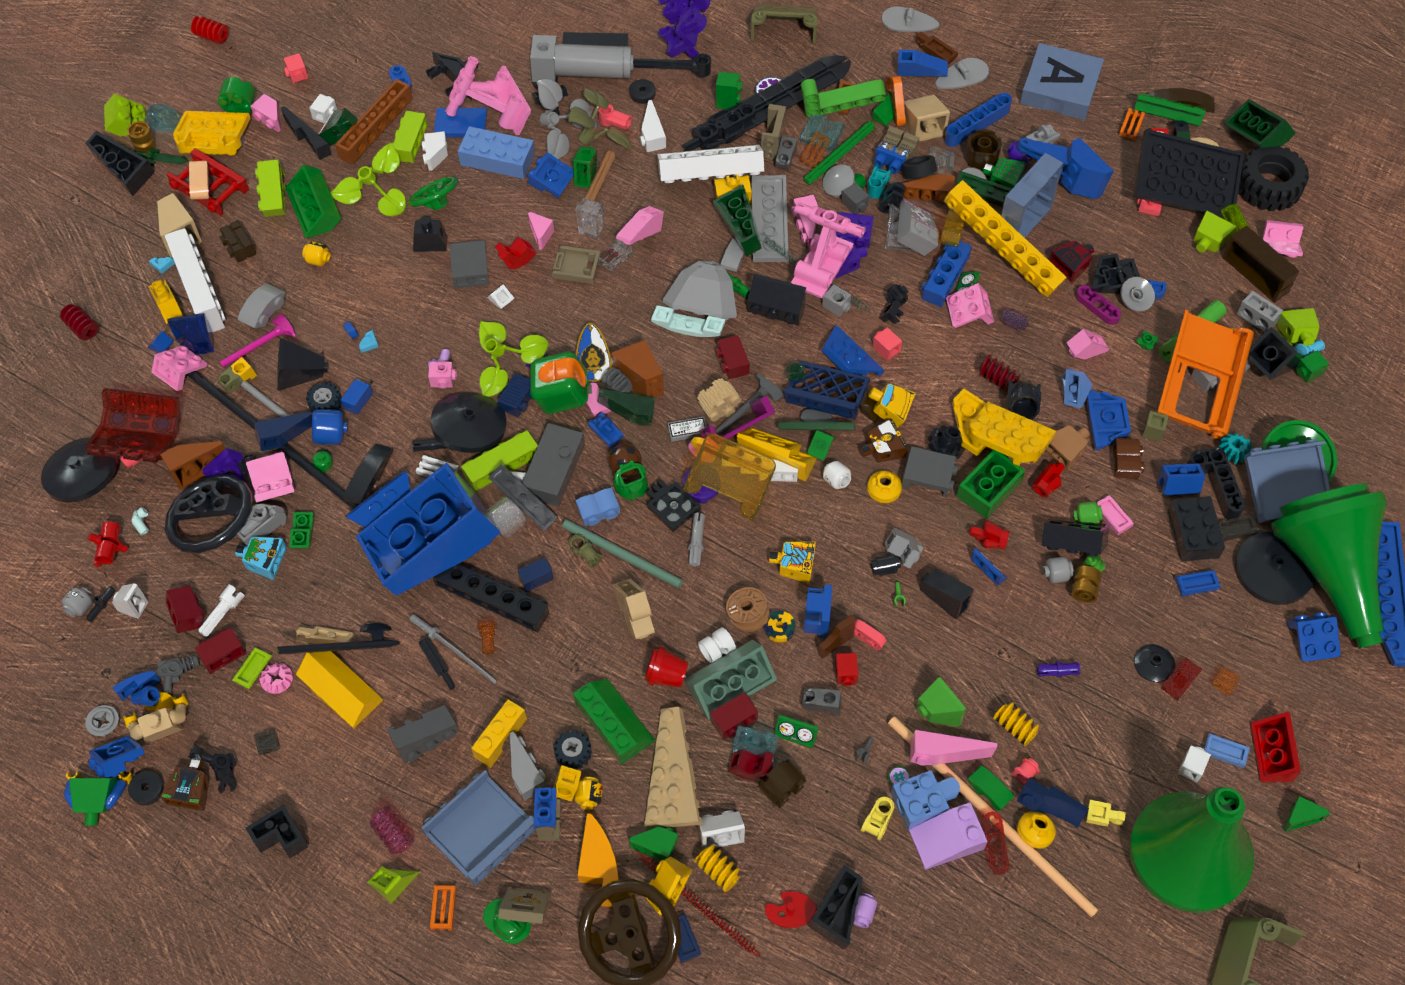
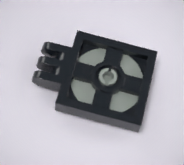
M659 480L657 485L660 489L655 484L651 486L655 493L650 489L645 491L647 496L652 499L647 503V508L672 532L693 517V514L701 510V505L676 481L668 487L663 481Z

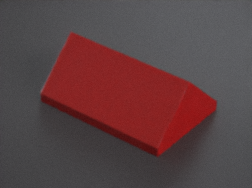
M1287 711L1252 722L1251 728L1261 782H1293L1300 774L1301 768L1290 712Z

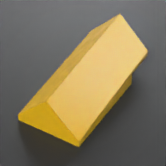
M752 427L746 428L737 434L739 452L765 456L798 469L797 478L806 482L817 458L800 452L802 444Z
M331 651L306 653L296 673V676L317 697L353 729L383 701L372 688Z

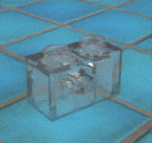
M583 198L575 209L578 232L598 239L605 227L603 204Z

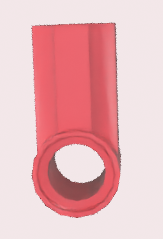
M608 104L607 109L599 108V122L601 125H613L624 130L629 129L632 116L613 110V106Z

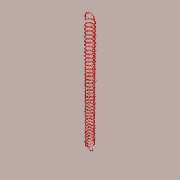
M690 890L684 895L685 899H688L686 898V896L690 892ZM703 905L701 908H699V909H701V912H704V915L707 914V918L710 917V916H708V914H709V912L712 910V908H711L706 914H705L706 909L702 911V908L704 907V905ZM729 926L723 930H726V934L729 933V936H732V939L735 938V942L738 941L736 939L740 932L733 938L735 932L730 935L732 929L729 932H727ZM750 945L748 948H746V949H748V952H751V951H752V953L755 954V953L753 952L754 948L749 951L751 945Z

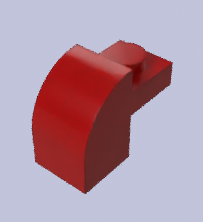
M520 237L510 246L500 242L495 246L499 252L498 256L509 269H518L526 265L537 254L532 245Z

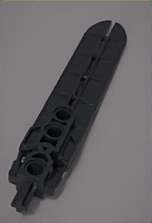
M841 55L823 57L735 106L719 111L710 116L703 125L700 124L696 128H692L691 132L694 139L682 145L684 152L693 151L698 147L701 150L715 149L723 143L728 144L742 137L745 132L768 120L769 104L786 106L787 110L803 101L801 83L804 80L814 79L818 92L841 80L850 69V60L842 63L847 57Z

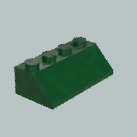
M1250 99L1223 123L1261 148L1283 146L1296 134L1285 119Z

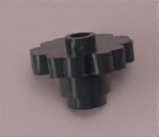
M942 425L940 429L934 428L928 436L930 441L928 447L931 451L955 456L956 459H959L965 451L960 442L961 432L955 426Z

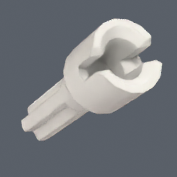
M229 584L219 596V604L198 629L199 633L205 637L209 636L228 610L235 609L245 595L239 592L232 596L236 588Z

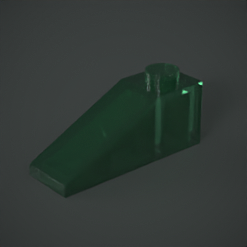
M599 389L598 403L631 423L640 426L651 425L655 397Z

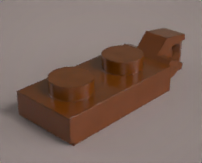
M922 32L916 35L915 42L924 51L934 57L948 61V65L958 57L957 51L934 35L928 37Z

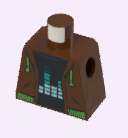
M191 759L188 769L175 768L160 797L166 805L199 811L205 810L209 777L205 772L201 771L203 766L201 760Z

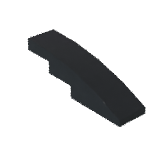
M379 444L373 446L351 479L343 495L344 501L359 505L364 502L367 493H371L376 481H380L394 451L393 448Z

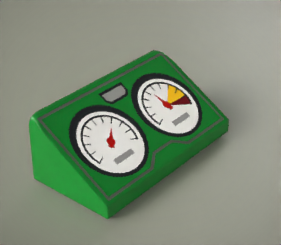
M963 272L955 293L977 284L981 272Z
M779 715L774 736L813 748L819 727Z

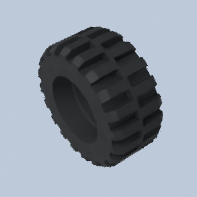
M1257 147L1255 150H1251L1243 160L1239 193L1243 195V199L1246 202L1249 201L1250 205L1260 207L1259 209L1261 210L1268 209L1274 212L1275 210L1282 211L1285 208L1288 209L1296 204L1303 194L1309 179L1308 167L1303 158L1298 157V153L1290 151L1287 147ZM1261 174L1275 175L1283 180V182H1272Z

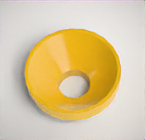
M878 471L870 477L867 491L873 500L879 503H891L900 496L902 483L900 478L893 472ZM888 478L891 484L887 486L882 485L880 480Z
M1029 811L1017 823V832L1020 838L1033 848H1046L1055 838V825L1044 813ZM1035 820H1042L1046 828H1039Z

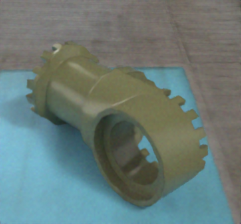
M575 534V536L573 535L570 538L569 547L571 552L579 557H583L588 562L590 568L596 567L601 562L603 556L592 548V544L583 535ZM578 540L583 542L581 548H575L572 545Z

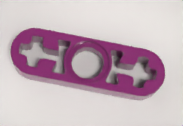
M1082 285L1078 288L1076 293L1078 302L1109 325H1115L1119 322L1121 311L1098 292L1092 291L1090 286ZM1099 302L1103 307H1095L1093 303Z

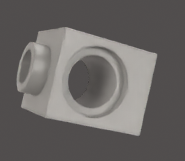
M833 284L823 297L822 307L840 317L844 312H848L852 305L850 303L851 294Z

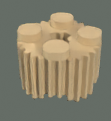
M723 378L714 380L712 382L713 386L706 389L707 391H704V389L700 391L697 397L700 406L713 422L723 416L730 417L735 412L737 404L742 400L731 383L724 381Z

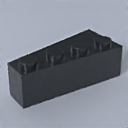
M95 131L86 142L92 154L132 196L136 194L155 172L147 159L98 131Z

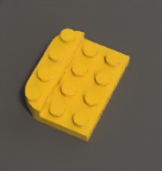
M185 111L173 132L174 140L179 153L182 154L190 153L196 148L204 154L235 155L242 145L240 139L251 118L249 113Z
M987 402L976 418L970 420L968 434L973 441L972 445L976 448H979L981 444L1014 458L1013 464L1020 466V462H1037L1055 437L1056 430L991 402Z

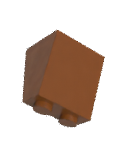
M645 340L611 352L612 367L619 369L628 377L633 386V391L646 400L656 399L664 394L663 373Z

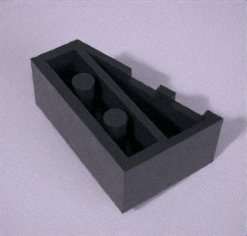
M1047 519L1044 522L1042 546H1047L1049 550H1059L1060 548L1066 549L1068 553H1078L1079 551L1086 552L1088 556H1098L1107 547L1110 524L1104 523L1103 527L1091 526V522H1085V525L1073 523V521Z
M845 865L837 873L807 924L808 927L843 950L850 945V936L863 879L862 876Z

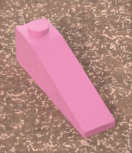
M915 730L910 742V762L919 765H937L988 758L994 754L997 743Z

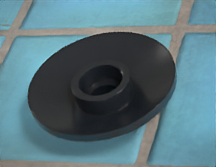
M1146 645L1136 653L1134 666L1142 678L1157 683L1166 681L1172 676L1175 670V660L1172 654L1164 647ZM1153 658L1159 660V663L1154 662Z

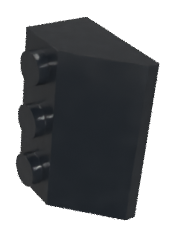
M754 273L747 301V312L799 326L805 310L806 287Z

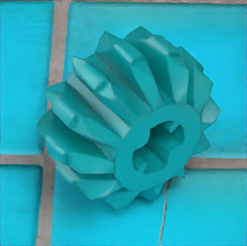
M1235 432L1233 435L1228 433L1223 437L1218 448L1224 450L1228 461H1232L1235 465L1237 462L1241 464L1245 462L1244 455L1250 453L1252 445L1249 444L1250 439H1244V434L1238 436L1237 432Z

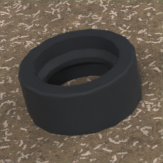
M925 155L907 160L903 163V169L907 179H917L935 173L937 165L934 156Z

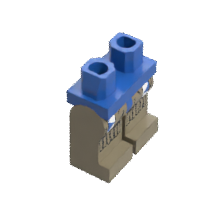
M890 126L885 138L876 149L874 166L882 168L883 165L889 166L888 170H892L893 174H897L899 171L903 172V163L910 160L918 150L920 137L907 132L903 136L904 131Z
M535 789L534 828H536L538 840L560 841L561 800L557 799V789Z

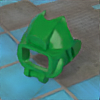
M633 460L624 465L620 464V469L616 472L613 482L615 492L631 502L638 497H644L645 491L648 489L645 467L639 463H634ZM637 469L641 479L624 484L621 475Z

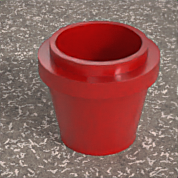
M659 646L658 649L654 648L644 679L648 680L647 685L650 686L662 685L681 688L688 667V661L665 650L663 646Z

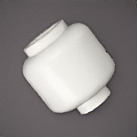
M833 461L825 466L823 479L835 489L845 488L851 481V471L841 462Z

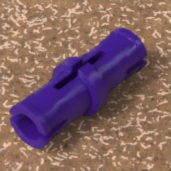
M1056 661L1051 664H1037V667H1039L1037 668L1038 677L1080 675L1079 662L1061 663Z

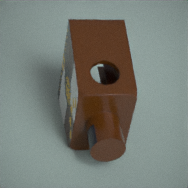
M892 419L870 430L866 435V444L859 446L863 457L872 454L878 463L904 458L907 455L908 449Z

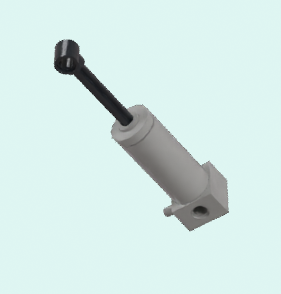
M533 35L530 55L532 82L542 79H549L555 82L556 76L631 79V71L634 70V67L693 70V73L699 77H707L711 73V57L704 53L693 57V60L634 58L631 46L557 44L556 36Z

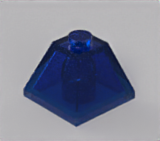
M205 313L167 319L177 343L187 347L194 354L214 352V336Z

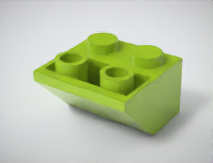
M113 94L104 105L105 131L120 137L129 136L127 130L132 123L137 121L146 122L145 106Z

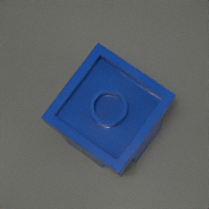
M824 585V589L808 588L804 623L805 633L820 634L819 638L822 639L828 637L832 585Z

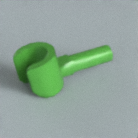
M896 582V597L893 605L897 607V600H901L904 607L906 598L901 594L900 582Z

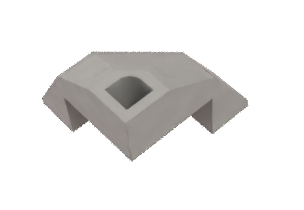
M698 261L681 271L663 298V303L674 310L680 309L697 315H709L725 320L737 317L732 280L724 266L715 261Z

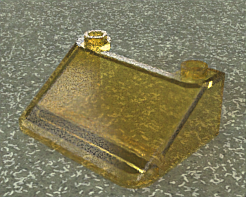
M708 434L702 443L682 490L695 494L700 491L702 485L742 502L741 514L753 521L776 469V463L770 457L722 436Z

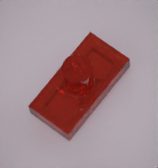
M1185 657L1162 685L1161 689L1178 701L1202 669Z

